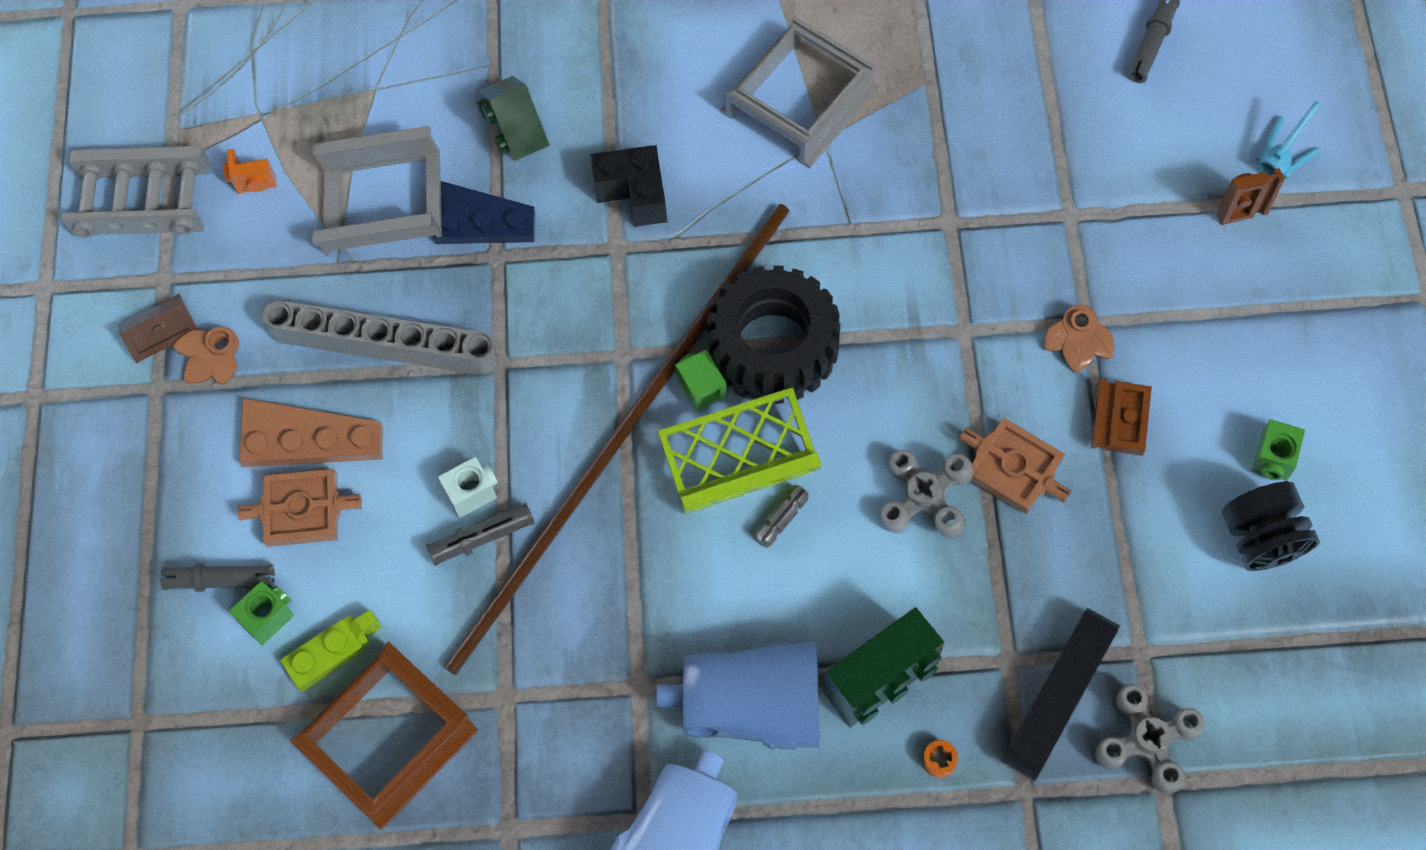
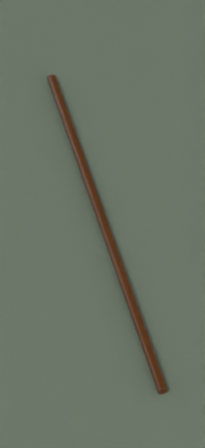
M779 204L446 663L444 668L447 671L457 675L676 370L675 364L679 363L688 354L707 327V316L711 313L710 305L714 297H720V289L727 282L734 284L736 275L747 272L790 211L785 205Z

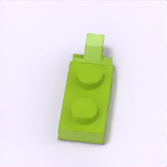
M372 610L365 612L355 619L351 615L344 620L341 619L280 659L298 690L304 692L365 652L363 648L370 643L367 637L381 629L382 626Z

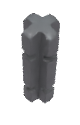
M798 485L792 486L786 494V499L783 498L765 519L766 524H761L756 530L754 538L759 544L766 548L770 547L777 539V533L781 534L798 513L797 508L801 509L808 501L809 494Z

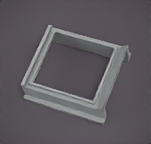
M795 17L788 29L733 91L725 94V105L721 108V113L732 119L740 109L800 146L799 163L810 169L878 90L879 85L873 82L875 65ZM800 37L858 72L809 130L752 96L800 42Z
M429 126L314 144L313 156L324 170V229L313 231L312 243L315 246L319 245L327 256L332 251L432 235L442 237L440 150L431 136V128ZM426 160V214L342 226V173Z

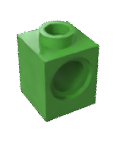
M707 350L698 354L695 352L684 356L679 363L675 364L677 380L696 412L727 397L726 382Z
M1269 419L1260 436L1252 471L1259 472L1270 480L1282 479L1287 481L1297 466L1306 429ZM1271 449L1281 451L1284 457H1277L1272 453Z
M263 581L259 582L229 610V613L261 646L295 616L287 606L291 599L277 585L270 589ZM272 605L271 611L267 615L257 617L259 610L263 606Z

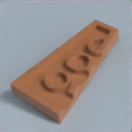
M243 398L239 460L243 468L383 459V426L379 421Z

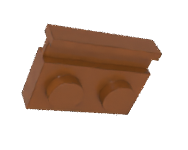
M1280 168L1275 169L1273 174L1268 176L1265 172L1256 174L1243 173L1232 179L1217 213L1221 225L1254 218L1256 212L1268 215L1285 180Z
M1100 379L1091 448L1102 447L1107 448V451L1143 456L1146 448L1152 386L1119 381L1111 383L1106 382V379Z

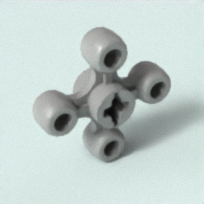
M905 449L894 452L889 459V468L898 480L905 481L908 484V493L902 501L889 502L882 507L880 520L883 526L889 532L901 533L909 526L911 517L921 512L934 516L935 525L939 533L944 537L956 538L960 536L965 528V519L960 510L946 504V492L950 487L964 485L972 479L974 471L969 458L959 453L952 454L945 460L943 469L933 475L932 473L919 470V463L912 452ZM961 467H962V469H961L960 471H956V472H955V470H956L957 468H961ZM921 490L928 491L933 497L925 496ZM895 515H899L896 519L891 520ZM954 520L953 523L946 525L948 521Z
M1126 685L1117 694L1116 706L1120 713L1128 716L1132 725L1131 733L1122 739L1108 737L1102 740L1096 748V760L1100 766L1109 770L1118 769L1131 756L1148 760L1153 769V786L1163 794H1173L1184 784L1185 775L1181 766L1170 759L1168 754L1169 745L1177 739L1190 741L1197 738L1204 729L1205 722L1203 716L1195 709L1185 708L1177 712L1174 718L1167 722L1151 717L1147 710L1148 697L1145 690L1139 685ZM1127 697L1134 698L1137 704H1131ZM1183 721H1189L1193 728L1186 727ZM1145 733L1149 738L1155 737L1157 739L1156 743L1154 744L1151 740L1145 741L1143 739ZM1106 749L1115 751L1117 757H1110ZM1163 774H1169L1173 778V782L1166 781Z

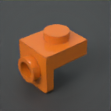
M234 149L227 150L228 162L223 163L224 176L227 182L233 183L238 194L261 192L267 188L277 187L276 175L268 158L240 163Z

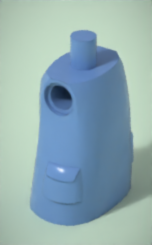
M817 641L769 643L762 648L734 653H702L686 656L684 658L683 684L657 685V707H683L684 733L687 736L759 741L771 750H796L797 747L819 748Z

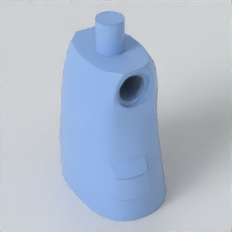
M703 751L695 771L675 764H666L652 793L628 830L622 831L615 837V842L610 850H719L720 843L738 800V793L716 780L724 760L712 752Z

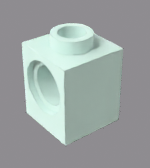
M476 457L438 476L441 486L459 518L497 498L493 486L498 484L492 470L489 465L482 467ZM468 482H479L478 486L473 490H463L464 485Z

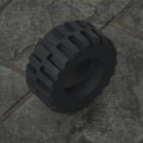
M774 265L773 270H764V266L753 268L752 274L747 275L746 272H742L736 275L735 283L727 282L720 289V297H714L710 305L711 313L707 316L708 350L724 378L726 386L730 387L734 384L736 394L746 397L748 393L753 395L754 400L793 387L798 400L804 398V391L806 389L813 393L820 387L821 379L825 380L829 377L839 353L840 314L837 305L832 304L833 296L828 289L820 290V281L810 276L806 279L803 277L804 271L795 268L792 269V272L784 271V266ZM778 315L798 323L807 336L798 347L789 352L765 354L749 347L741 338V333L748 324L760 317ZM784 399L776 401L774 404H782Z

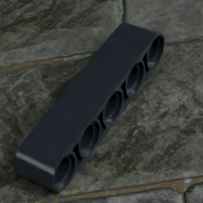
M1088 607L1086 608L1002 759V763L1036 781L1121 625Z

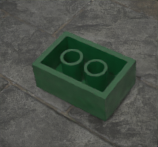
M914 607L825 671L823 694L850 728L857 722L864 725L879 713L877 709L888 700L891 704L895 703L909 691L908 685L916 679H919L921 682L927 680L939 669L937 664L942 658L941 652L944 641L918 608Z

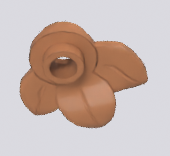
M1083 304L1070 307L1065 312L1062 321L1051 325L1045 334V350H1062L1066 363L1074 373L1083 370L1090 363L1094 354L1104 359H1111L1114 353V341L1108 328L1098 323L1094 310ZM1083 316L1086 319V326H1078L1075 323V317Z
M216 327L209 332L193 330L180 337L173 345V348L178 353L189 357L184 371V381L186 383H203L213 376L219 384L224 385L236 372L237 362L234 355L239 348V339L235 332L227 327ZM219 342H228L226 347L222 349H217V344Z

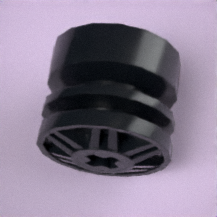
M1283 481L1258 487L1233 499L1222 509V515L1231 535L1237 537L1245 536L1238 542L1236 547L1240 554H1244L1242 562L1247 571L1267 570L1288 564L1309 553L1319 545L1320 540L1316 531L1310 530L1313 526L1310 518L1305 516L1295 517L1302 512L1305 506L1294 482Z

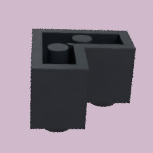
M657 145L590 154L598 203L630 199L634 227L667 223L666 203Z

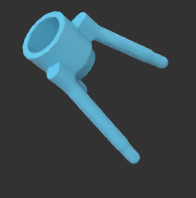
M1314 102L1282 145L1277 144L1275 147H1272L1284 121L1282 116L1278 117L1262 152L1256 158L1258 162L1257 167L1260 172H1265L1268 176L1272 175L1275 169L1280 168L1284 179H1287L1294 170L1320 152V148L1315 147L1291 163L1293 155L1288 149L1320 107V102Z

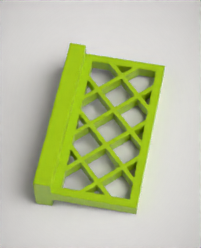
M793 387L657 432L684 515L818 471L822 466L818 453H815ZM785 398L788 399L792 413L787 423L768 414L773 402ZM767 405L764 412L757 409V407ZM750 411L761 417L753 434L734 425L740 413ZM734 415L731 423L723 420L724 418ZM793 418L795 419L798 429L790 425ZM765 419L784 428L776 445L757 437ZM716 422L728 428L720 445L700 436L706 424ZM700 426L697 434L689 431L690 429ZM731 430L750 439L742 457L723 448ZM787 430L801 437L805 450L791 454L779 448ZM683 433L694 439L686 456L671 450L668 436ZM697 441L717 450L708 468L689 459ZM754 441L773 450L767 463L758 465L745 459ZM720 452L739 461L733 474L723 476L711 470ZM776 452L779 453V454H781V455H783V456H785V457H782V458L773 460V458H774ZM675 458L683 461L679 470ZM686 463L705 472L700 484L688 489L684 488L680 476ZM742 464L751 467L739 472ZM708 475L717 478L705 483Z

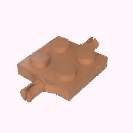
M1003 417L995 431L985 438L968 427L965 428L959 438L960 441L977 450L975 460L972 463L974 474L970 481L1021 512L1027 514L1036 499L1044 495L1045 492L1059 499L1062 503H1065L1072 490L1053 480L1055 471L1065 454Z
M335 469L264 475L263 494L260 503L239 505L238 518L240 521L261 519L263 524V543L266 547L338 540V518L341 510L362 509L361 494L339 495Z

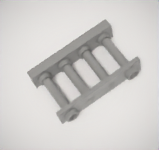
M202 146L70 151L69 162L80 179H83L78 213H62L61 220L73 236L87 238L92 235L169 232L190 234L191 232L204 231V224L197 211L191 209L195 176L210 174L211 163ZM181 175L177 210H158L162 178L165 176ZM148 176L144 211H125L129 179L132 177ZM115 177L111 212H92L96 181L100 178Z

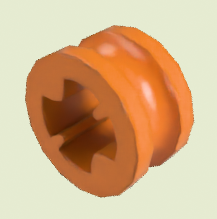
M945 740L931 742L926 747L923 755L925 770L936 778L949 776L954 771L958 762L956 748ZM936 750H941L943 756H949L951 762L946 761L944 768H939L937 762H931L930 757H934Z

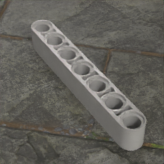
M273 301L266 305L262 311L263 322L271 337L275 341L284 344L478 375L492 372L498 363V357L491 337L479 331L287 301ZM287 319L284 323L276 325L278 321ZM320 324L316 329L308 330L311 326ZM353 329L350 334L341 335L344 331ZM379 335H386L382 340H374ZM420 340L416 345L407 346L410 341ZM446 345H453L448 351H440ZM477 351H487L480 357L473 356Z

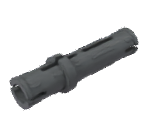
M1159 0L1154 14L1148 18L1146 22L1147 30L1126 73L1131 81L1135 82L1138 74H1140L1138 83H1144L1147 80L1148 73L1163 39L1171 32V21L1180 5V0H1169L1168 4L1166 3L1167 0Z
M524 503L519 507L494 516L465 530L462 527L455 529V534L432 544H427L426 547L434 566H437L439 563L460 554L470 555L473 553L472 549L528 525H533L535 522L527 503Z
M196 563L194 567H162L161 576L175 579H160L162 590L194 588L195 592H205L206 588L255 587L261 581L271 588L274 587L275 579H271V576H275V569L273 564L206 567L204 563Z

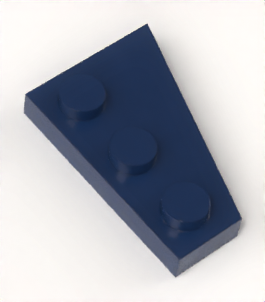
M441 181L442 237L433 235V240L435 244L535 242L534 206Z

